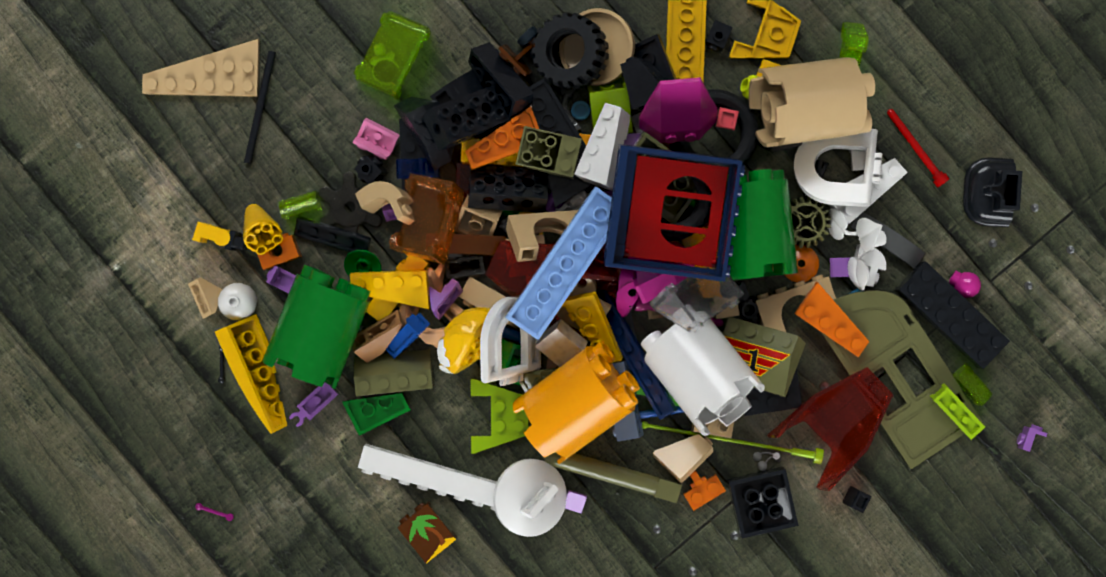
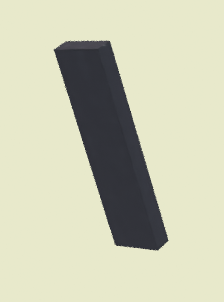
M302 216L297 217L294 236L348 252L355 250L369 251L372 238Z

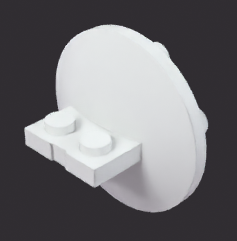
M524 459L513 463L501 474L494 489L493 503L499 521L509 531L521 536L532 537L546 533L557 524L565 510L567 497L565 482L557 469L545 461Z

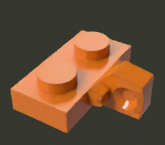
M695 470L690 475L693 483L690 484L691 489L683 493L694 511L726 490L716 474L708 479L705 476L700 478Z

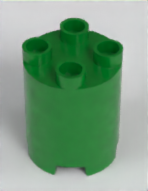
M772 169L749 171V182L747 175L740 177L739 184L742 185L741 197H737L736 203L739 205L738 217H734L736 234L735 237L731 238L733 255L728 259V265L731 266L730 275L726 277L725 281L798 273L788 179H785L784 170L772 171Z
M304 264L301 273L295 276L262 362L273 368L278 358L277 364L293 370L291 377L320 387L325 382L332 386L333 389H336L370 303L368 297L371 291L351 284L350 281L339 278L336 287L332 286L334 277Z

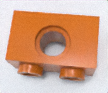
M282 234L283 241L278 244L282 247V254L280 256L274 254V249L263 255H258L263 270L302 257L294 235Z

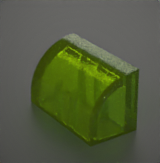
M317 190L279 201L281 218L285 220L322 209Z
M967 363L952 374L957 383L976 405L983 406L992 396L989 388Z

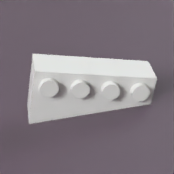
M608 103L604 104L574 175L587 183L613 191L619 144H624V140L627 138L630 114L621 107Z

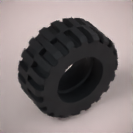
M566 12L562 16L559 14L554 15L552 21L547 19L544 22L545 26L543 29L539 27L537 30L539 35L537 38L534 37L532 42L535 44V48L531 49V54L535 56L532 61L534 66L538 67L537 72L539 75L543 76L549 83L568 90L573 88L582 89L583 85L589 86L593 84L592 79L597 80L601 76L599 74L600 70H605L607 66L604 64V61L609 59V54L606 53V49H609V44L604 40L606 39L605 33L600 30L601 28L596 23L577 13L571 14ZM578 34L584 41V55L577 65L569 69H563L557 62V48L565 37Z

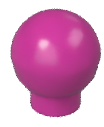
M955 270L948 282L964 298L976 296L981 289L979 277L971 272L960 273Z

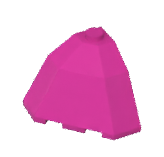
M668 241L675 246L684 247L677 241ZM630 257V259L654 261V262L677 264V265H685V266H693V267L695 266V265L682 264V263H674V262H666V261H658V260H650V259ZM636 270L637 278L634 279V285L644 304L679 285L687 277Z

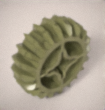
M803 196L799 197V203L796 199L792 200L794 206L791 205V212L797 220V224L793 229L795 245L799 241V248H803L804 242L807 248L811 247V242L814 246H817V239L821 242L824 241L821 234H829L824 229L831 228L830 224H826V221L831 220V217L825 218L824 215L829 213V210H821L825 204L822 203L817 206L818 201L814 200L811 203L812 199L810 197H807L806 202ZM805 206L813 209V211L808 215H804L797 208ZM817 214L820 220L818 231L813 223ZM809 218V222H807L809 225L800 227L801 219ZM805 229L811 232L813 236L802 238L797 234Z

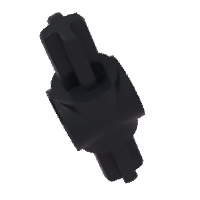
M737 282L734 284V288L738 297V309L742 320L760 325L757 319L759 316L758 306L755 304L753 297L749 296L745 282ZM751 305V310L745 313V306Z

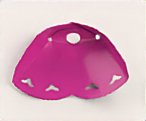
M622 269L619 276L616 307L621 317L628 315L639 298L637 290L635 296L628 294L630 289H636L633 277L637 278L636 270Z

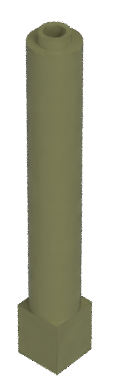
M556 452L545 458L541 457L542 460L553 467L653 495L656 498L677 503L682 487L680 482L660 476L656 477L577 453L561 464L557 462L560 459V455Z

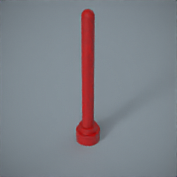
M889 109L887 115L931 172L934 180L933 183L938 188L950 179L948 175L938 170L893 109Z

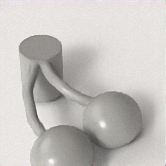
M755 452L753 454V459L760 461L757 465L760 471L767 469L769 459L774 458L775 462L782 460L778 452L774 454L771 452ZM762 454L773 455L770 456L765 462L760 461L762 458Z

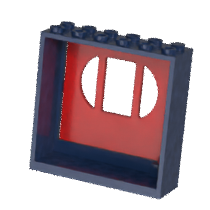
M619 144L603 259L604 266L725 282L726 277L730 275L731 266L728 265V259L733 255L731 238L735 237L736 234L734 217H738L739 205L736 203L737 197H741L742 185L739 182L740 177L744 176L745 165H742V161L739 159ZM637 153H639V154H647V155H654V156L677 158V160L663 159V158H655V157H647V156H640V155H637ZM689 160L701 161V162H708V163H716V164H724V165H730V166H729V167H725V166H717V165L694 163V162H689ZM680 177H696L707 184L711 190V195L669 190L667 186ZM664 196L711 201L708 227L699 228L662 223ZM661 229L704 234L705 238L694 246L678 247L669 243L663 237ZM624 256H627V257H635V258H643V259H650V260H658V261L682 263V264H689V265L713 267V268H715V269L700 268V267L685 266V265H677V264H669V263H661V262L638 260V259H630V258H623V257H624Z

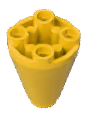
M251 204L246 208L243 241L248 249L256 252L258 255H263L283 241L282 230L279 224L259 205Z

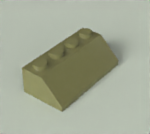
M431 350L402 352L395 359L389 353L381 354L368 363L360 357H354L356 396L434 388Z

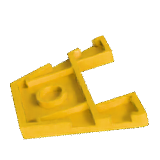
M747 0V4L765 9L754 45L750 46L734 40L728 58H789L801 20L773 0Z

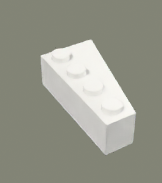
M895 158L881 165V175L874 176L880 177V183H873L871 204L908 173ZM864 174L847 183L863 184ZM828 204L830 208L840 210L845 215L848 224L868 208Z

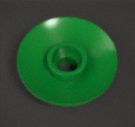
M366 250L352 251L344 260V269L349 277L350 273L382 271V265L378 257Z

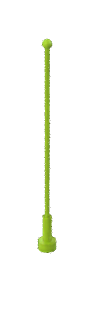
M646 421L642 422L643 429L648 427L692 436L700 434L704 437L701 433L648 424ZM714 435L706 436L709 439L788 452L794 456L811 458L813 463L817 464L822 463L824 449L815 448L814 451L793 447L792 449Z

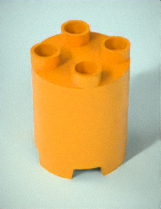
M603 341L594 347L587 346L513 402V412L518 413L524 409L532 424L524 432V435L544 458L556 452L560 455V459L557 462L561 464L635 410L638 400L634 393L640 389L639 384L629 371L626 370L621 374L618 373L612 364L615 361V356Z

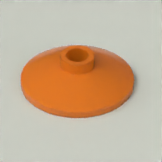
M795 245L797 266L799 260L804 261V266H798V273L785 274V276L793 282L803 280L807 282L816 275L819 269V259L812 248H807L806 245L803 248H799V245Z

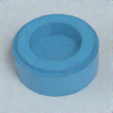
M577 101L571 108V114L576 120H585L590 115V107L584 101Z

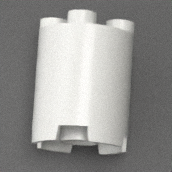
M686 306L672 317L674 325L663 334L660 331L652 332L641 342V346L646 351L645 363L703 436H707L710 434L706 427L707 424L719 419L727 427L752 407L746 396L755 386L760 392H763L765 386L709 316L702 312L695 313L690 306Z

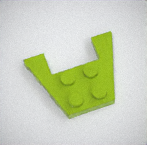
M471 379V396H491V436H471V454L525 436L524 432L529 428V419L524 409L518 413L513 412V402L523 394L489 383H483L477 379Z

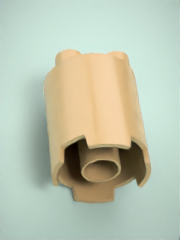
M844 57L759 68L758 73L763 75L750 79L749 109H761L765 129L758 130L755 134L764 147L852 136L870 132L872 129V117L867 109V97H871L875 93V80L871 73H861L855 58Z

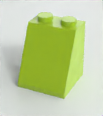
M620 77L616 81L604 86H587L593 129L605 103L621 107L631 115L629 95L624 77ZM631 118L627 134L633 132Z

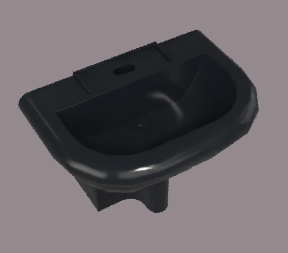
M980 158L967 169L964 178L963 207L967 217L975 224L1009 228L1013 212L1020 210L1023 171H1016L1014 159Z

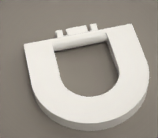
M871 129L870 132L852 136L803 142L799 146L794 158L795 177L802 191L813 200L824 204L869 207L871 205L873 183H880V177L874 176L881 175L882 160H875L882 159V153H876L878 130ZM831 149L866 151L863 184L829 182L822 179L815 170L816 160L822 153Z
M505 297L497 301L489 310L484 320L480 338L481 381L483 383L499 380L500 386L523 381L524 373L541 368V351L535 347L537 339L520 328L521 364L502 369V333L509 322L505 316L518 297Z

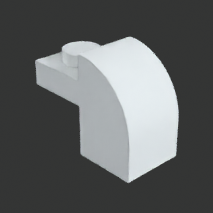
M858 244L854 254L856 258L865 251L862 249L861 244ZM876 248L861 258L869 267L867 287H874V284L878 283V270H886L885 257Z

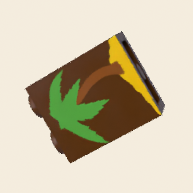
M429 501L426 504L421 502L414 508L416 512L411 516L406 514L399 520L401 524L397 527L426 564L457 539V535L446 527L430 507L431 503Z

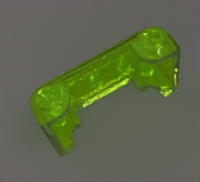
M388 11L382 14L379 21L381 25L362 64L357 65L354 74L357 81L398 101L402 93L400 90L405 84L404 81L420 49L424 46L422 41H428L432 32L430 28Z

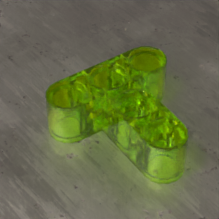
M843 22L841 29L842 45L839 58H855L860 68L862 53L866 52L868 46V34L863 24Z

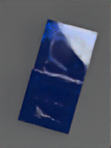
M426 158L396 160L397 179L438 178V169L434 171Z

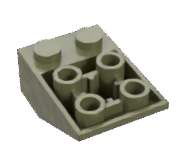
M524 126L516 165L574 179L582 139Z

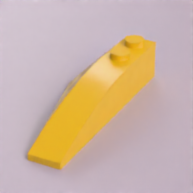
M252 315L215 331L223 353L240 388L267 430L272 434L286 427L287 421L283 402L279 398L280 388L279 384H276L275 365L272 368L262 362L269 342L257 315Z

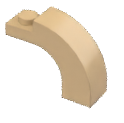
M384 181L373 182L355 193L361 209L374 214L384 205L390 204L397 220L407 225L415 221L412 215L413 211L409 206L414 202L412 197L405 190Z

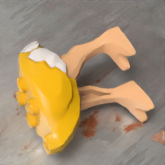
M440 263L435 270L431 267L427 269L429 286L440 293L443 289L446 268L443 263ZM453 303L444 314L450 321L446 327L436 329L427 327L419 335L426 344L434 345L437 348L438 360L440 362L439 369L446 373L457 374L478 359L480 360L482 326L491 308L474 307L463 310L456 303ZM406 304L401 305L399 311L403 323L402 328L407 324L406 319L412 314L416 316L420 307Z

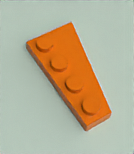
M531 106L465 150L471 170L518 153L524 126L539 129Z
M816 282L794 314L859 357L869 343V340L823 287Z

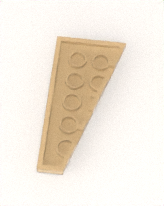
M260 40L249 41L145 73L142 80V94L258 97Z

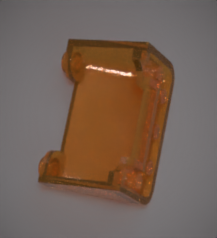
M410 173L409 179L405 183V190H407L408 195L414 201L409 206L413 211L412 215L415 221L410 225L403 223L401 232H395L394 235H391L389 241L390 249L435 263L445 264L461 211L464 192L453 181Z

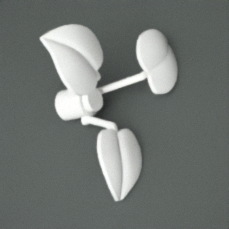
M831 208L828 213V217H831V220L828 221V224L831 225V228H828L831 236L836 240H841L844 234L856 235L859 237L858 240L862 249L865 250L857 258L851 257L847 267L852 283L858 289L864 291L869 280V267L861 258L870 251H874V247L885 245L886 235L881 230V224L875 223L868 218L858 220L856 232L847 231L848 221L845 215L840 210Z

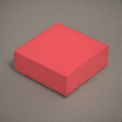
M720 107L715 127L735 131L739 111Z

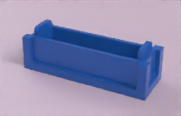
M421 313L416 316L414 314L406 319L407 324L397 333L386 348V351L394 359L406 350L430 325Z

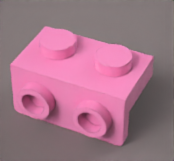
M365 118L357 137L353 140V144L357 145L361 150L373 153L379 159L387 160L392 155L400 135Z

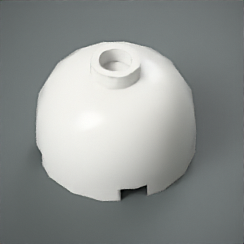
M232 283L220 292L218 307L226 318L241 321L250 317L255 312L257 296L250 286L243 283Z

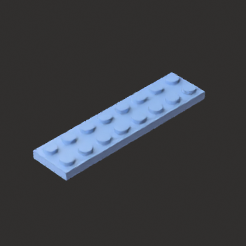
M598 187L593 188L505 318L537 340L540 339L605 244L612 197Z

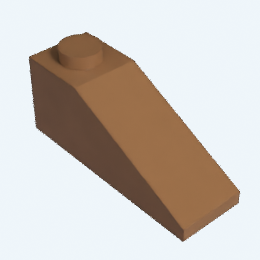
M396 310L358 333L352 346L353 352L366 363L383 354L403 326L400 311Z

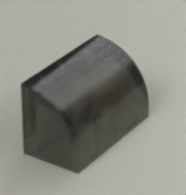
M483 255L444 260L448 282L452 278L458 282L467 281L469 277L474 279L487 278Z

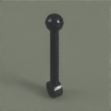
M219 344L220 377L218 382L223 384L226 380L224 377V353Z

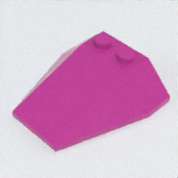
M700 77L664 80L658 83L639 114V128L660 143L693 142L700 140L716 123L718 111Z

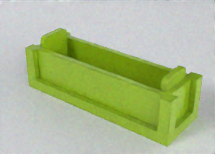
M943 383L941 385L942 388L934 395L931 394L930 397L972 440L985 426Z

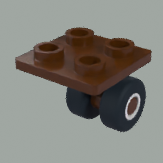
M534 26L530 27L517 40V43L522 48L527 46L520 54L516 55L507 44L498 48L501 51L499 55L506 62L510 61L514 65L513 69L519 76L524 75L526 77L532 73L521 58L532 48H535V44L532 42L538 33ZM530 52V53H529V56H530L532 59H534L535 56L532 55L531 52Z

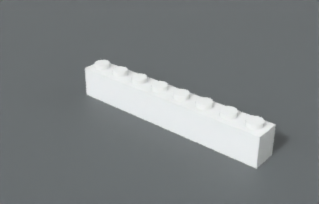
M365 444L358 465V468L362 469L361 472L373 475L374 472L380 474V477L386 480L395 478L399 480L398 483L404 485L416 484L418 489L428 491V488L436 490L435 493L438 495H454L456 500H471L472 504L483 507L485 504L491 506L490 509L495 511L493 495L497 481L373 445Z

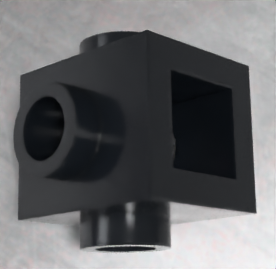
M363 156L358 160V165L354 168L358 173L357 177L367 184L381 181L389 173L382 166L384 164L382 160L377 156Z

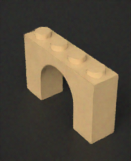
M578 210L508 215L506 231L517 262L535 261L539 249L535 235L541 232H553L562 235Z
M822 274L811 278V282L805 283L803 280L794 283L793 288L787 289L785 286L776 289L775 294L768 295L767 292L758 295V299L754 300V302L758 306V317L761 325L786 332L781 316L784 304L793 296L802 295L806 297L816 282L823 287L832 299H836L829 277H823Z

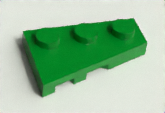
M403 392L342 401L359 436L411 410Z

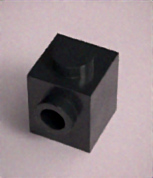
M715 20L705 41V44L708 45L707 48L714 52L722 51L733 27Z

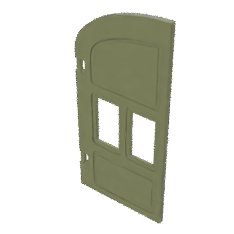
M879 290L859 291L833 299L869 340V343L860 356L857 357L822 333V335L910 469H913L965 434L930 397L931 394L934 395L942 388L941 385L943 383L955 395L959 394L963 404L980 422H983L903 299L893 293ZM905 315L909 316L913 322L909 325L904 318ZM910 348L913 349L935 383L917 396H915L893 362V359ZM881 367L884 368L906 404L888 416L864 380Z

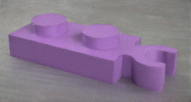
M324 382L322 387L318 386L297 405L300 411L292 413L289 417L290 420L298 416L300 421L296 424L297 427L304 423L305 417L311 420L338 395L337 391Z

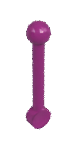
M201 503L195 505L196 510H204L225 517L227 521L234 519L232 513L225 514L204 507Z

